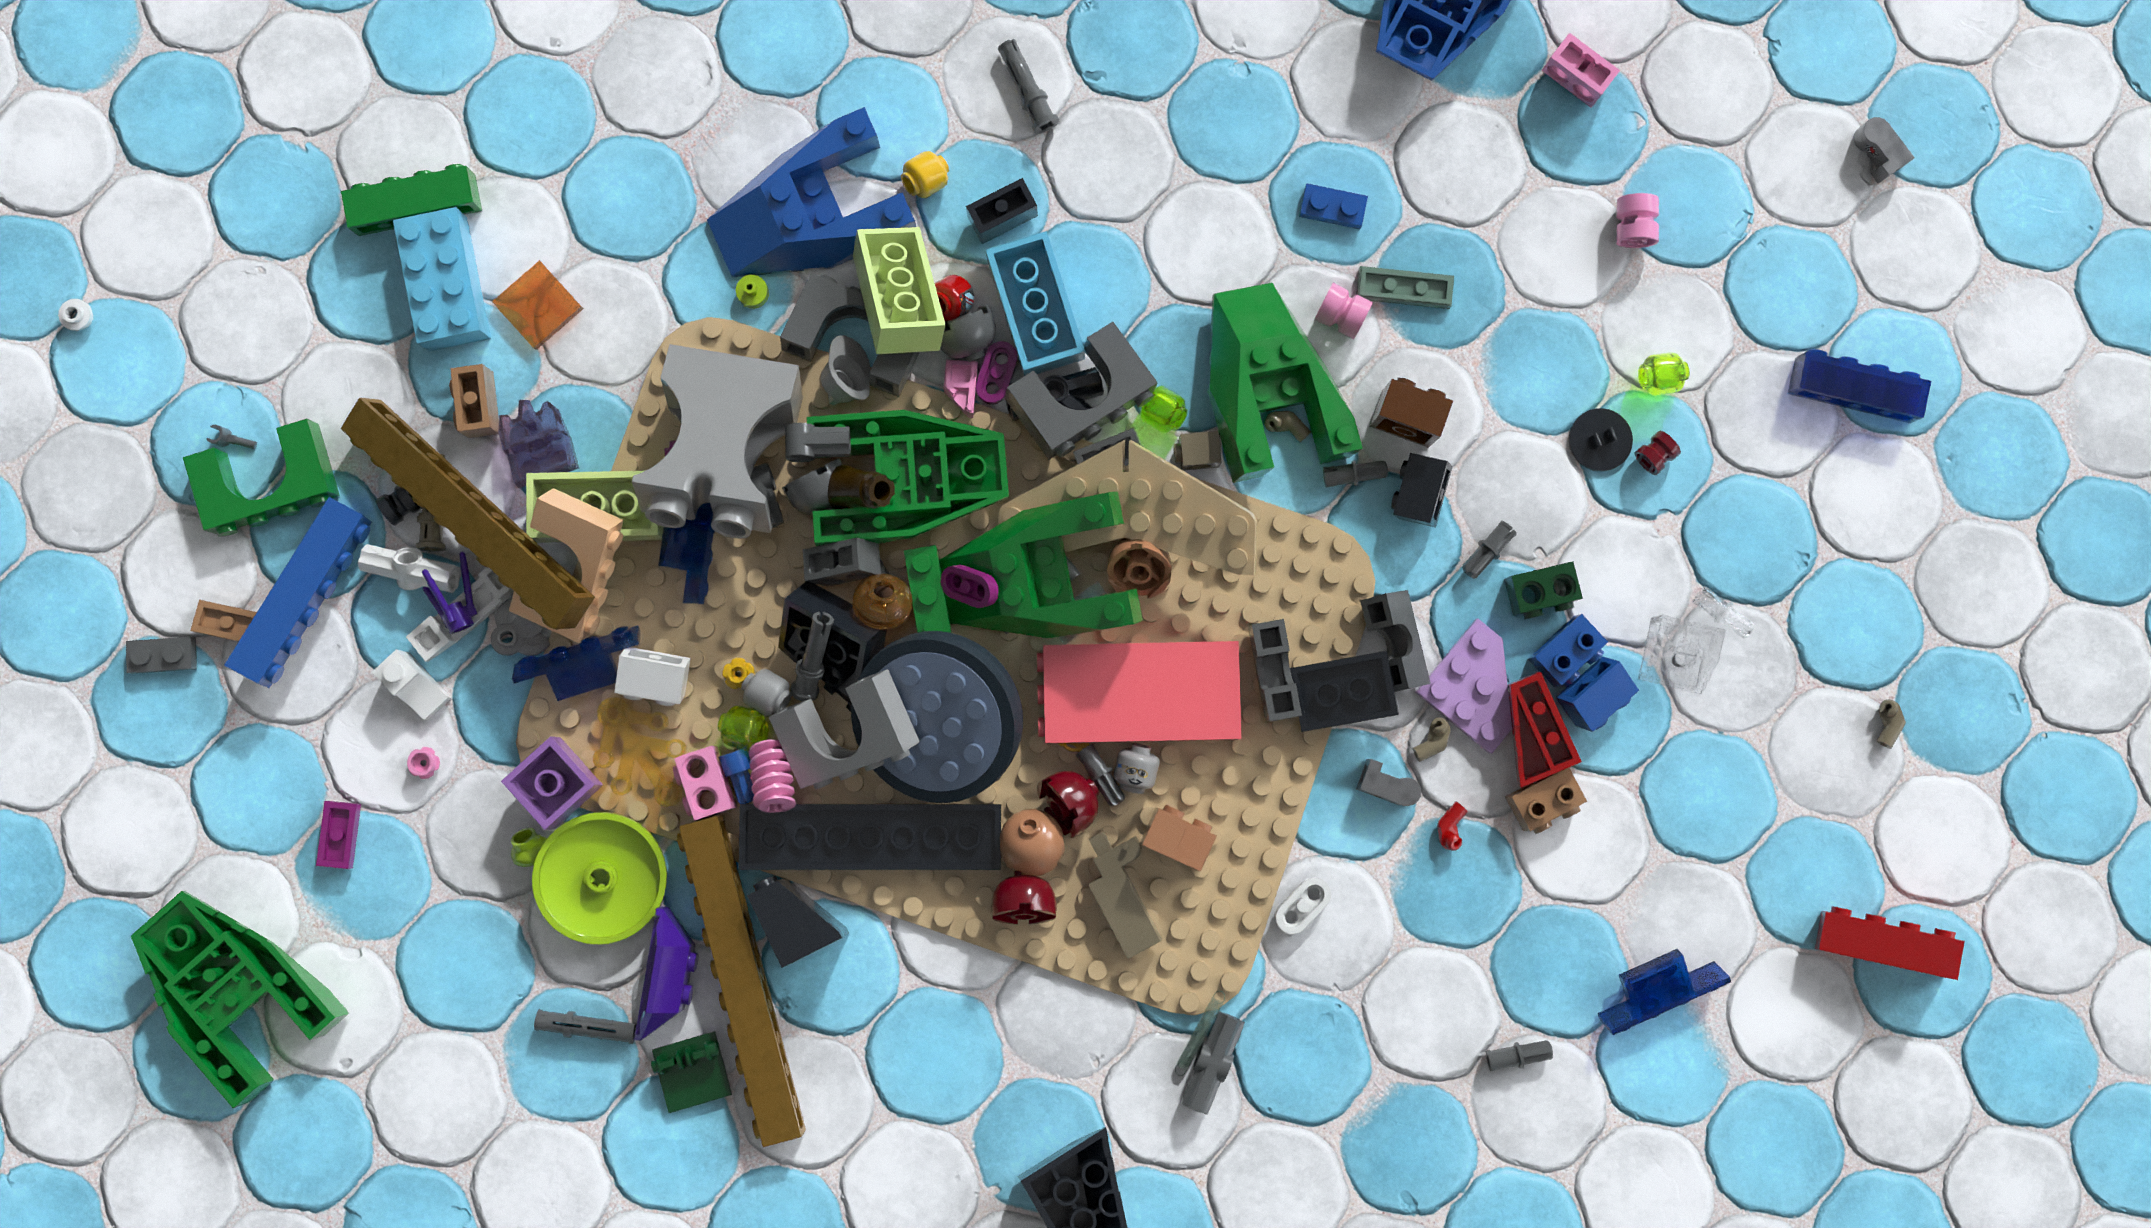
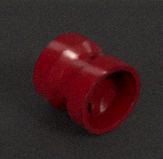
M1658 431L1651 437V443L1642 445L1635 451L1634 455L1646 471L1652 475H1657L1665 468L1667 461H1673L1681 454V450L1670 435L1664 431Z

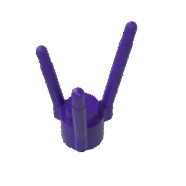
M463 551L459 553L466 606H463L461 601L448 605L429 571L426 569L422 570V575L429 586H423L422 589L442 618L450 634L473 626L472 617L478 614L473 603L466 554Z

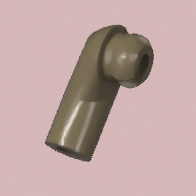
M1292 411L1271 412L1264 421L1268 431H1290L1300 443L1311 433L1309 428Z
M1886 699L1881 702L1878 709L1884 729L1877 742L1886 748L1892 749L1906 721L1899 704L1894 700Z
M1438 717L1432 720L1427 741L1412 748L1419 762L1446 749L1450 736V725L1444 718Z

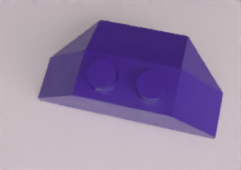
M666 906L656 908L634 1036V1040L638 1041L646 1038L683 1011L685 1005H690L692 1000L693 986L689 985L691 972L695 973L697 969L699 954L694 952V941L671 909Z

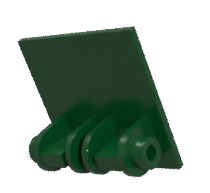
M715 1031L652 1049L654 1060L651 1061L653 1073H658L668 1113L732 1095Z

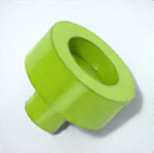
M746 275L738 281L736 295L745 307L755 309L767 302L769 289L761 277Z

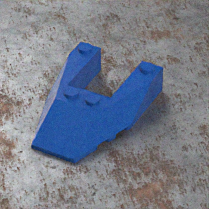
M1384 0L1376 52L1432 81L1504 14L1511 0Z
M865 107L833 120L782 153L707 219L732 277L772 274L771 272L790 270L798 272L812 268L831 269L853 259L856 232L859 229L916 227L914 217L903 193L843 217L824 175V171L881 148Z

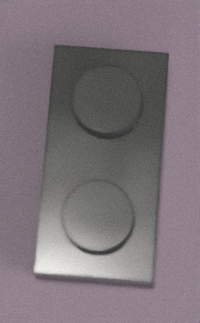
M196 637L126 641L127 673L137 674L197 669Z

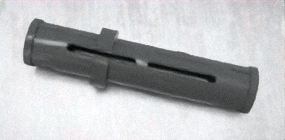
M540 1009L536 1013L534 1030L562 1033L563 1037L566 1038L576 1035L628 1042L629 1044H633L635 1041L634 1036L637 1023L578 1016L574 1011H568L567 1014ZM556 1022H562V1023H567V1024H576V1025H581L582 1027L573 1026V1025L557 1024ZM590 1026L616 1030V1032L590 1028Z

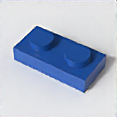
M1306 183L1299 217L1361 229L1368 196Z

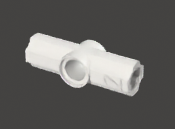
M366 544L361 550L358 560L360 571L396 579L397 585L404 590H415L422 586L429 587L422 575V570L424 569L429 571L439 590L453 593L458 588L461 577L460 567L423 558L421 550L414 547H405L394 551Z

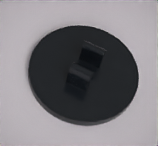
M1596 408L1583 413L1575 420L1569 432V447L1572 455L1582 466L1593 471H1609L1618 467L1627 459L1633 445V435L1629 424L1620 414L1610 409Z

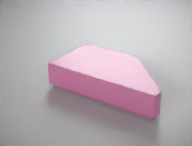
M946 360L944 393L968 418H974L978 362Z

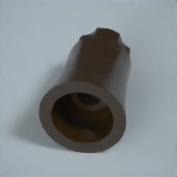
M840 465L834 469L829 479L828 501L835 509L884 507L890 504V499L895 495L893 481L888 480L886 475L878 472L863 471L848 465Z

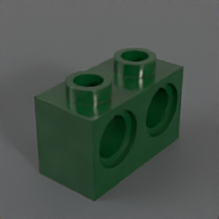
M1574 561L1512 575L1504 579L1513 616L1523 614L1524 620L1544 615L1542 609L1554 607L1555 612L1575 608L1573 602L1583 599ZM1555 580L1561 581L1566 587L1563 597L1558 596L1553 590ZM1525 587L1533 590L1535 594V600L1532 604L1525 602L1522 598V591Z

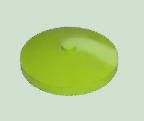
M610 812L583 814L558 827L541 846L532 872L534 898L546 921L562 935L587 944H610L637 933L655 915L656 908H659L663 900L667 884L665 858L653 835L635 820Z

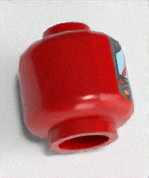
M949 275L934 283L944 321L955 320L973 307L974 292L971 285L963 277Z

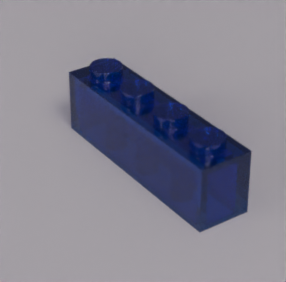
M1809 349L1795 358L1787 394L1906 423H1913L1924 418L1932 381L1920 378L1921 375L1909 371L1897 373L1889 371L1890 368L1882 364L1863 365L1859 364V360L1853 357L1843 356L1838 359L1827 356L1828 353L1819 349Z

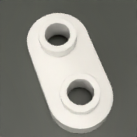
M1319 878L1304 880L1276 909L1275 922L1279 929L1288 934H1297L1303 931L1329 904L1331 890L1328 884ZM1311 888H1317L1319 891V896L1315 900H1310L1308 897V891ZM1289 911L1296 913L1297 917L1293 923H1288L1285 920V915Z

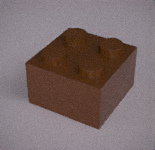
M1391 379L1380 394L1369 427L1429 448L1441 437L1453 400L1446 398V394L1442 391L1431 388L1425 391L1415 387L1416 383L1409 379Z

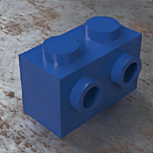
M1583 614L1573 616L1528 660L1553 687L1562 686L1563 684L1567 687L1578 679L1581 675L1578 670L1586 662L1591 665L1604 654L1602 648L1608 641Z
M1602 656L1581 674L1578 679L1563 690L1556 699L1575 726L1593 732L1603 727L1607 723L1608 718L1618 709L1629 704L1631 697L1639 689L1620 661Z

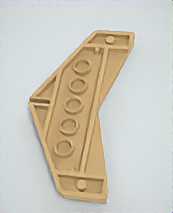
M1125 440L1003 504L998 512L999 525L1023 510L1118 491L1124 524L1062 536L1065 552L1125 537L1131 540L1148 541L1158 549L1237 575H1255L1257 521L1255 515L1250 510L1132 440L1129 441L1128 471H1125Z

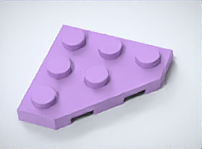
M1477 618L1430 673L1431 684L1420 686L1415 693L1487 753L1492 754L1512 730L1503 639Z

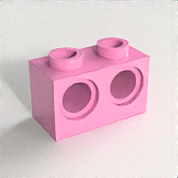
M1571 33L1567 35L1542 69L1545 74L1591 108L1620 72L1618 68Z
M709 746L674 758L676 766H673L674 777L678 785L683 784L686 797H683V805L687 815H693L694 821L737 808L728 777L724 776L718 758L721 756L718 746ZM697 759H700L705 764V772L699 778L694 777L691 773V765ZM707 790L711 791L715 796V803L710 809L704 808L700 801L701 795Z

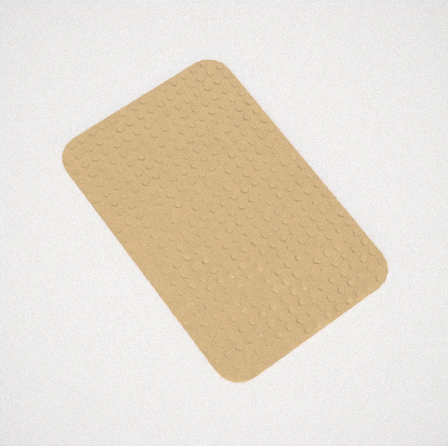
M707 317L683 324L663 340L652 358L611 471H646L665 457L664 449L669 447L671 440H677L681 422L668 409L660 378L670 344L799 365L803 400L797 423H807L806 417L908 410L1004 433L1009 498L915 537L879 544L880 558L890 576L898 579V587L906 601H911L912 603L904 550L936 545L940 559L996 527L998 525V512L1003 504L1078 465L1073 451L1094 443L1081 439L1074 444L1075 448L1061 458L1056 455L1048 460L1020 419L1012 421L1009 414L975 403L974 418H968L944 392L910 380L906 381L900 397L870 386L869 382L870 392L865 400L854 399L848 403L840 402L832 405L829 403L828 393L820 381L821 372L829 360L828 352L817 349L810 362L782 351L780 336L734 320ZM784 435L772 442L761 453L754 465L755 467L768 462L776 484V490L774 491L784 523L772 528L771 533L751 530L750 536L742 539L721 535L711 527L713 519L711 503H704L698 508L694 520L686 519L684 526L679 528L665 527V540L622 541L614 553L613 561H615V568L606 582L605 589L608 590V594L604 603L599 608L597 616L600 617V623L597 630L592 635H587L578 643L556 632H551L548 640L550 646L544 651L520 716L516 739L520 762H523L550 736L561 737L603 784L580 808L591 812H610L626 816L641 824L649 832L677 841V833H680L679 826L696 821H694L693 815L688 816L685 811L683 797H686L683 784L678 785L674 777L673 766H676L674 758L709 746H718L721 756L748 746L747 751L749 754L750 749L748 748L754 745L752 743L756 742L753 741L755 740L753 739L755 735L752 734H754V727L758 726V723H761L759 724L760 734L762 733V724H764L762 737H759L761 738L760 741L779 740L769 717H765L762 714L758 717L760 713L756 715L757 711L745 705L743 702L744 691L741 688L732 689L728 687L722 672L724 666L730 664L732 659L743 658L745 662L753 665L755 674L762 669H768L785 679L790 687L797 677L795 672L796 663L778 648L784 600L805 582L803 549L816 547L814 542L813 514L807 515L796 510L788 501L782 487L820 467H824L825 464L838 458L843 465H848L858 470L876 472L875 454L816 458L810 462H791L785 459ZM1129 465L1125 466V471H1128ZM1198 479L1250 510L1255 515L1257 521L1255 575H1237L1169 552L1172 562L1171 581L1167 588L1155 597L1148 598V595H1138L1143 621L1133 625L1054 638H1042L1010 632L1006 634L1003 631L951 624L954 634L978 643L1000 661L1010 674L1022 704L1023 730L1018 750L1005 773L990 787L978 795L959 802L932 803L909 797L897 791L882 780L873 770L866 771L864 767L857 769L859 773L844 780H840L839 776L833 777L832 783L819 789H815L813 785L800 789L793 771L788 773L793 777V782L790 786L794 788L795 793L791 798L795 799L796 804H1002V830L1004 823L1015 813L1025 809L1044 811V808L1050 807L1045 797L1039 799L1037 792L1039 781L1049 775L1060 771H1073L1082 775L1086 780L1091 779L1085 767L1076 756L1078 751H1068L1059 744H1045V737H1038V718L1045 717L1044 704L1038 705L1037 685H1044V672H1037V653H1043V645L1239 641L1241 739L1089 743V745L1094 744L1106 766L1112 768L1110 773L1113 778L1118 753L1122 749L1131 748L1133 743L1151 747L1150 753L1159 759V768L1155 784L1152 788L1145 789L1143 794L1122 790L1125 799L1114 807L1108 805L1098 789V814L1091 826L1074 838H1070L1071 833L1066 836L1064 835V855L1061 856L1057 866L1052 871L1038 876L1045 879L1055 893L1057 911L1054 920L1039 924H1029V920H1018V924H1006L992 919V895L997 885L1005 878L1014 876V871H1016L1013 868L1012 870L1008 868L1002 857L1001 870L761 871L786 878L801 885L1167 1012L1198 1015L1204 1013L1206 1008H1208L1207 1006L1212 1001V997L1217 999L1216 1001L1223 1002L1224 1005L1239 993L1252 970L1332 727L1301 732L1299 717L1265 722L1248 627L1252 624L1284 619L1290 649L1288 652L1290 668L1356 656L1366 626L1360 600L1374 597L1376 580L1369 556L1353 536L1332 524ZM1124 538L1065 552L1068 559L1081 573L1071 581L1074 600L1117 592L1108 580V558L1115 544ZM578 560L572 576L581 583L582 569ZM870 578L829 587L818 585L888 622L884 647L902 637L918 633L913 607L898 618L887 619L885 607L879 597H875L872 593L873 584ZM625 647L691 658L686 692L680 704L663 706L657 704L656 700L646 698L629 700L624 698L623 694L614 693L619 656ZM741 671L736 672L737 677L741 676ZM819 680V696L812 702L826 733L839 746L850 750H858L859 747L852 728L851 712L846 708L848 703L836 692L831 695L823 688L825 682ZM792 696L787 707L795 705L802 701H799ZM751 719L749 723H754V726L749 728L748 721ZM1066 744L1070 748H1076L1072 744ZM697 759L691 765V773L694 777L699 778L705 772V764L700 759ZM727 776L737 808L714 816L724 815L735 861L739 863L740 804L738 803L730 776ZM707 790L701 795L700 801L702 806L710 809L714 805L715 796L711 791ZM1165 805H1169L1184 812L1183 820L1191 824L1194 819H1198L1212 826L1210 833L1217 835L1201 872L1142 844V852L1139 857L1123 866L1162 937L1161 942L1128 959L1088 885L1102 876L1093 860L1097 857V854L1089 839L1104 831L1112 848L1134 836H1137L1140 842L1155 808L1163 810Z

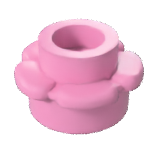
M422 747L420 750L415 749L408 757V770L413 776L428 779L434 775V771L439 769L440 759L435 755V751L432 748ZM422 760H426L427 763L425 766H422Z

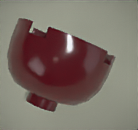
M1060 771L1039 781L1037 785L1039 799L1045 797L1050 806L1044 808V811L1057 820L1065 836L1071 833L1070 838H1074L1091 826L1098 814L1097 796L1099 795L1098 789L1091 779L1086 780L1082 775L1073 771Z
M1014 871V876L1001 881L992 895V919L1006 924H1018V920H1029V924L1052 921L1056 918L1057 911L1055 893L1045 879L1038 876L1021 875L1020 871Z

